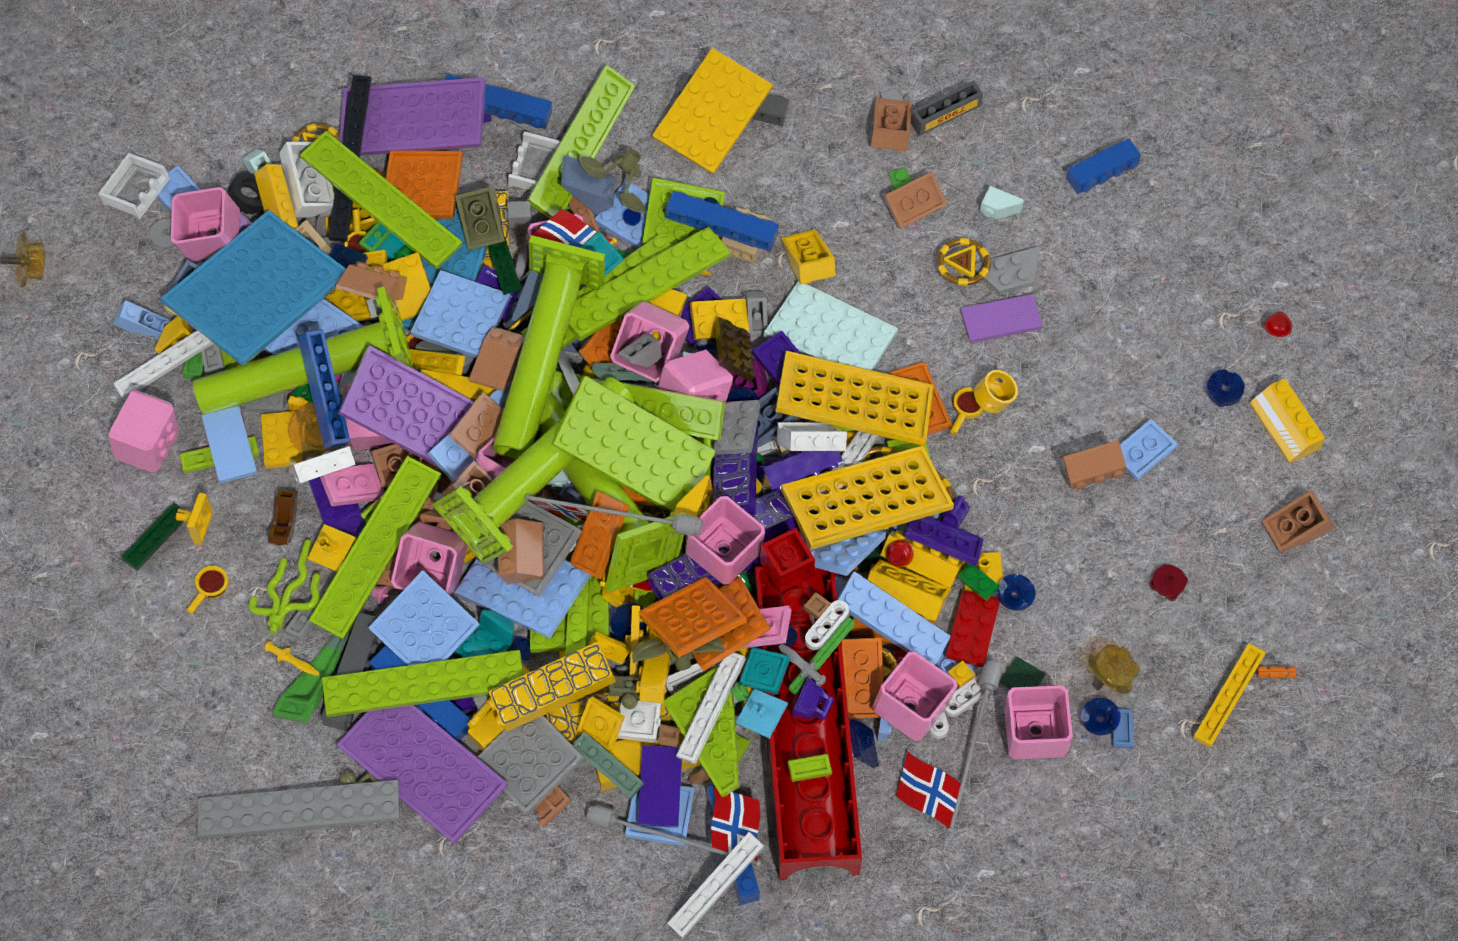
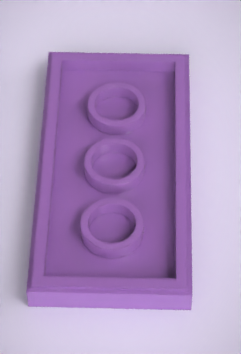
M1033 294L963 307L960 310L970 343L1040 330L1043 327Z

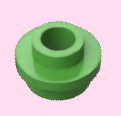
M738 682L735 683L734 687L731 688L735 698L739 702L748 700L747 695L749 691L746 686Z

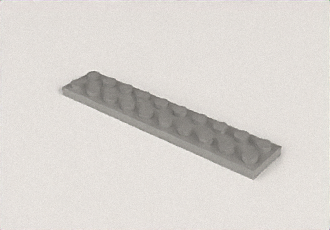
M398 780L198 798L199 839L400 821Z

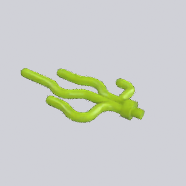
M309 539L304 541L298 560L300 575L286 587L282 601L276 593L275 587L284 576L287 566L286 558L280 559L276 575L269 581L267 586L268 595L273 600L272 608H258L256 606L258 602L257 597L252 596L250 598V612L255 615L269 616L267 625L270 627L269 632L271 634H277L278 629H282L285 616L289 612L294 610H311L320 600L318 590L320 575L316 573L313 575L310 585L311 601L308 603L289 604L292 592L300 587L307 578L306 561L311 547V540Z

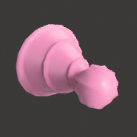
M388 586L375 587L371 595L379 604H382L385 598H389V595H387Z

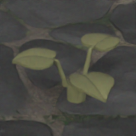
M629 149L625 156H616L614 164L607 169H604L594 158L578 156L583 169L598 179H604L606 177L605 173L616 166L623 169L629 175L624 193H621L619 196L621 202L632 211L647 213L642 201L635 194L628 191L632 177H639L641 175L638 166L641 155L636 150Z
M718 637L678 658L674 653L672 654L665 643H660L657 639H649L637 644L633 650L632 659L633 663L640 660L659 657L667 652L671 657V661H675L676 669L683 671L691 667L690 659H692V652H720L725 650Z

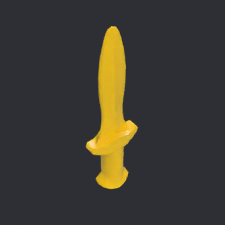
M272 641L265 644V652L269 651L277 655L278 663L284 660L308 674L319 676V672L314 667L291 655L290 648L282 650L275 646Z

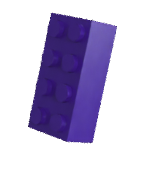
M793 451L757 466V470L764 488L771 489V491L775 490L776 492L781 490L782 484L803 479L805 476L821 474L820 470L834 469L843 460L839 451Z

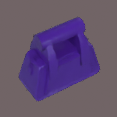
M961 495L953 497V510L944 512L941 522L959 528L970 509L968 502Z
M808 678L795 704L792 715L800 718L811 719L815 717L825 720L834 698L824 693L822 687L817 686L816 682ZM819 702L824 703L821 710L817 707Z

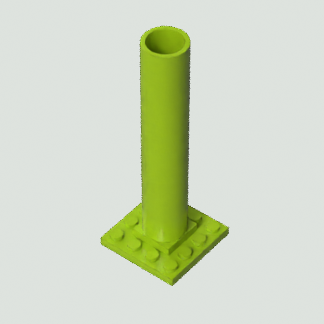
M532 235L529 240V270L543 275L493 444V450L496 453L514 460L521 456L535 442L580 284H585L591 289H598L603 287L605 278V254Z
M384 286L377 288L379 296H376L377 304L381 307L382 311L378 315L380 322L326 338L335 376L358 369L369 345L415 369L401 317ZM300 347L246 363L244 366H236L193 380L194 393L203 415L240 406L309 384Z
M608 377L600 384L634 404L632 395L618 380ZM563 418L474 498H471L472 495L466 488L460 486L432 504L482 564L508 552L513 547L509 537L501 533L499 527L528 502L525 500L526 494L535 496L575 460V458L551 445Z
M548 394L537 432L538 438H541L565 416L566 410L554 395ZM577 459L573 460L562 470L588 506H592L596 493L599 491L629 505L627 513L643 515L621 484ZM674 514L665 519L673 521L674 517H678L679 514ZM625 517L620 533L617 534L605 585L607 591L610 593L648 579V573L679 558L684 535L677 534L672 524L655 521L649 524L647 520Z

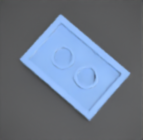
M1150 419L1120 444L1127 472L1138 481L1174 451L1178 443Z

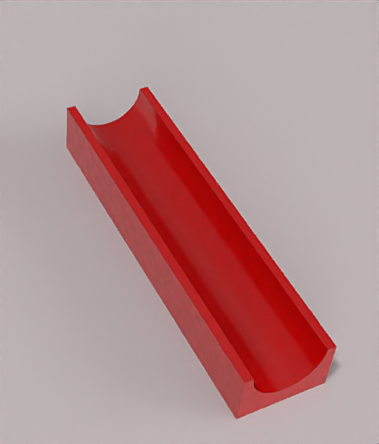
M755 567L754 593L759 609L781 606L790 607L791 616L786 643L781 644L794 650L805 662L809 663L819 650L809 649L805 644V636L817 619L803 608L815 593H818L831 604L837 600L835 573L815 567L813 577L779 593L764 567ZM824 625V626H823V627L826 628V629H829V628H830L829 625ZM817 639L811 640L813 643L818 642ZM840 642L817 670L820 675L826 676L825 683L820 687L824 689V693L834 698L825 720L815 717L811 719L800 718L792 715L801 691L795 695L790 692L789 686L802 670L791 661H789L778 695L763 691L788 703L770 739L767 738L779 880H787L791 874L797 871L821 866L840 867L850 871L852 876L860 875L862 849L842 643ZM780 644L759 646V649L783 654L779 648ZM819 702L817 707L821 710L824 703ZM828 754L832 775L792 782L788 761Z

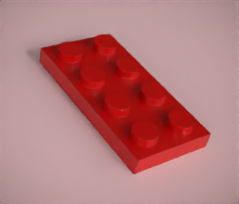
M962 591L946 659L958 662L964 661L966 664L979 667L985 665L1001 599L990 597L985 601L974 592Z

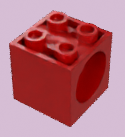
M796 528L761 545L760 562L779 593L814 576L815 558Z

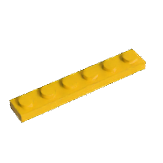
M1248 643L1193 737L1194 740L1209 748L1212 747L1264 658L1265 651Z

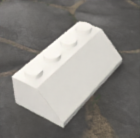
M286 142L279 153L296 217H314L333 209L334 193L331 183L300 158V154L313 142Z

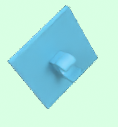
M753 689L736 724L770 739L788 703Z

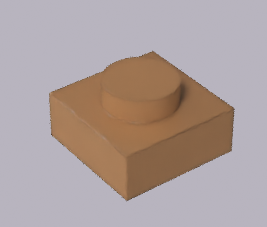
M815 593L804 605L803 609L818 620L831 603L818 593Z
M660 724L657 743L677 747L679 728Z

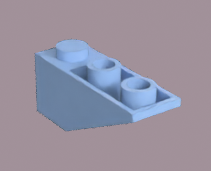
M125 300L118 307L113 324L130 332L160 338L164 327L171 320Z

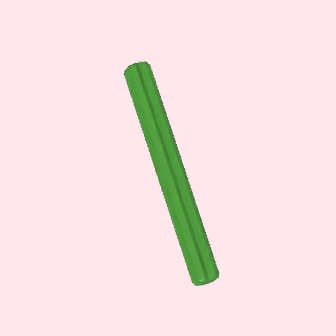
M849 617L845 618L810 660L809 664L812 662L816 663L815 671L821 667L854 627V620ZM802 671L789 686L790 692L795 695L802 690L807 679L811 678L810 676L802 678Z

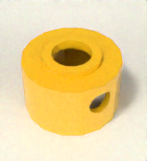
M1001 370L990 371L974 388L976 402L982 409L990 413L1002 412L1018 395V388L1012 376ZM995 378H1000L1003 382H998Z

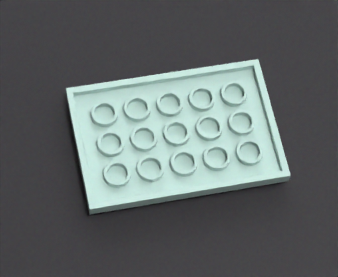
M798 281L764 331L763 337L770 339L780 331H783L803 355L873 371L897 334L898 328L814 287L800 284Z

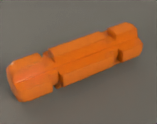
M1259 666L1257 674L1259 678H1266V676H1269V678H1285V676L1287 678H1295L1297 670L1296 667L1289 666L1288 668H1285V666H1269V668Z

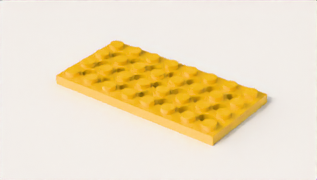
M786 351L775 412L925 446L934 385ZM798 370H804L805 373H800ZM816 374H822L824 377H818ZM834 378H840L842 382H838ZM853 382H857L861 386H856L853 384ZM796 383L802 384L803 387H798V386H796L795 384H796ZM814 388H820L821 392L816 391ZM890 391L897 392V395L892 394ZM832 392H837L840 396H836ZM908 395H913L916 399H912ZM851 396H855L859 400H854L851 398ZM793 398H799L801 401H795ZM870 401H875L877 404H872ZM811 402H817L819 406L813 405ZM888 405H893L896 409H892ZM830 406H835L838 410H833ZM906 409H911L914 413H910ZM853 410L857 414H851L849 411ZM867 415H873L875 419L869 418ZM886 419H891L894 423H889ZM905 423L911 424L912 427H907Z
M924 446L781 485V491L810 550L953 510L954 507ZM913 465L917 467V469L912 470L908 466ZM896 470L900 472V474L894 475L890 471ZM878 475L881 476L882 479L877 480L873 478V476ZM861 480L864 481V484L859 485L855 481ZM916 480L924 481L925 484L920 485L916 483ZM844 485L847 488L842 490L839 489L837 486ZM904 485L907 487V489L903 490L900 489L898 486ZM826 490L829 492V494L824 495L821 494L819 491ZM886 490L889 491L890 494L885 495L882 494L880 491ZM808 495L811 497V499L806 500L803 499L801 496ZM863 495H869L872 499H864ZM929 495L932 496L933 499L928 500L925 499L923 496ZM845 500H851L854 504L849 505L845 503ZM906 500H912L915 504L910 505L906 503ZM833 505L836 506V509L831 510L827 506ZM894 505L897 506V509L892 510L888 506ZM810 510H815V511H818L819 513L816 514V515H813V514H811L809 511H810ZM876 510L879 511L880 514L874 515L870 511ZM858 515L861 516L862 519L856 520L852 516ZM841 520L844 524L838 525L834 521ZM823 525L826 529L820 530L816 526Z

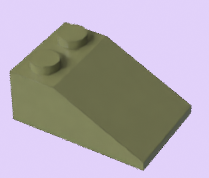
M487 187L455 196L468 250L505 242L500 208L494 187Z

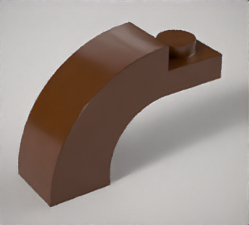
M278 490L275 497L274 519L268 535V543H274L278 546L291 543L296 520L298 491Z

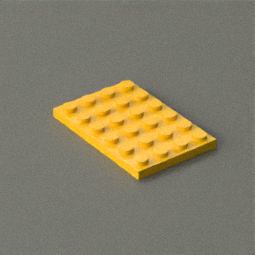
M712 48L657 127L652 138L714 175L772 90L773 84Z

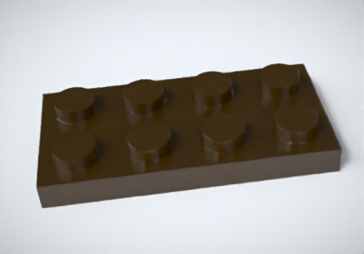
M718 317L714 323L719 366L751 382L755 374L750 333L744 328H738L733 325L729 320H723Z

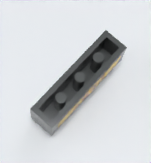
M973 80L912 110L911 124L919 135L929 132L982 105L983 93Z

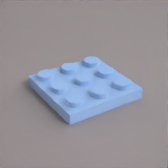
M625 181L614 194V206L599 213L595 221L598 226L639 249L642 247L646 214L632 211L621 202L619 196L621 193H624L627 181ZM630 183L629 193L635 194L647 210L650 194Z
M680 787L678 828L642 827L686 839L695 788ZM640 790L631 800L627 821L638 825ZM626 827L625 837L685 847V843Z

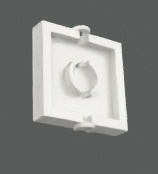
M621 699L619 713L624 715L625 719L617 738L656 743L658 727H660L661 703L638 701L634 709H626Z

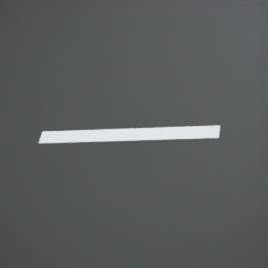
M561 350L558 362L574 396L579 386V381L566 352Z

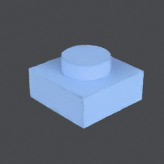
M882 717L880 719L878 741H885L886 735L891 734L892 725Z

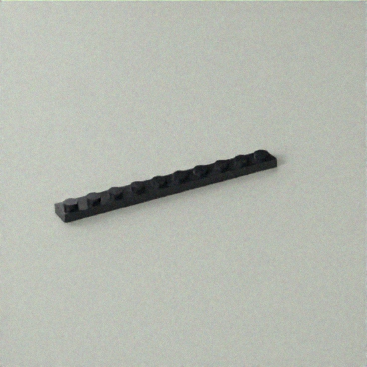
M353 75L343 145L360 158L372 78L371 76ZM337 188L329 230V241L348 242L354 202Z

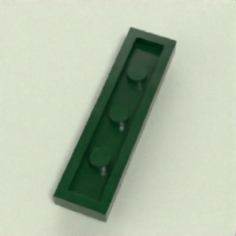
M506 238L505 242L489 245L488 247L503 294L506 295L522 289Z
M173 502L122 556V560L138 571L183 524V521L176 520V513H180L177 510L181 507Z

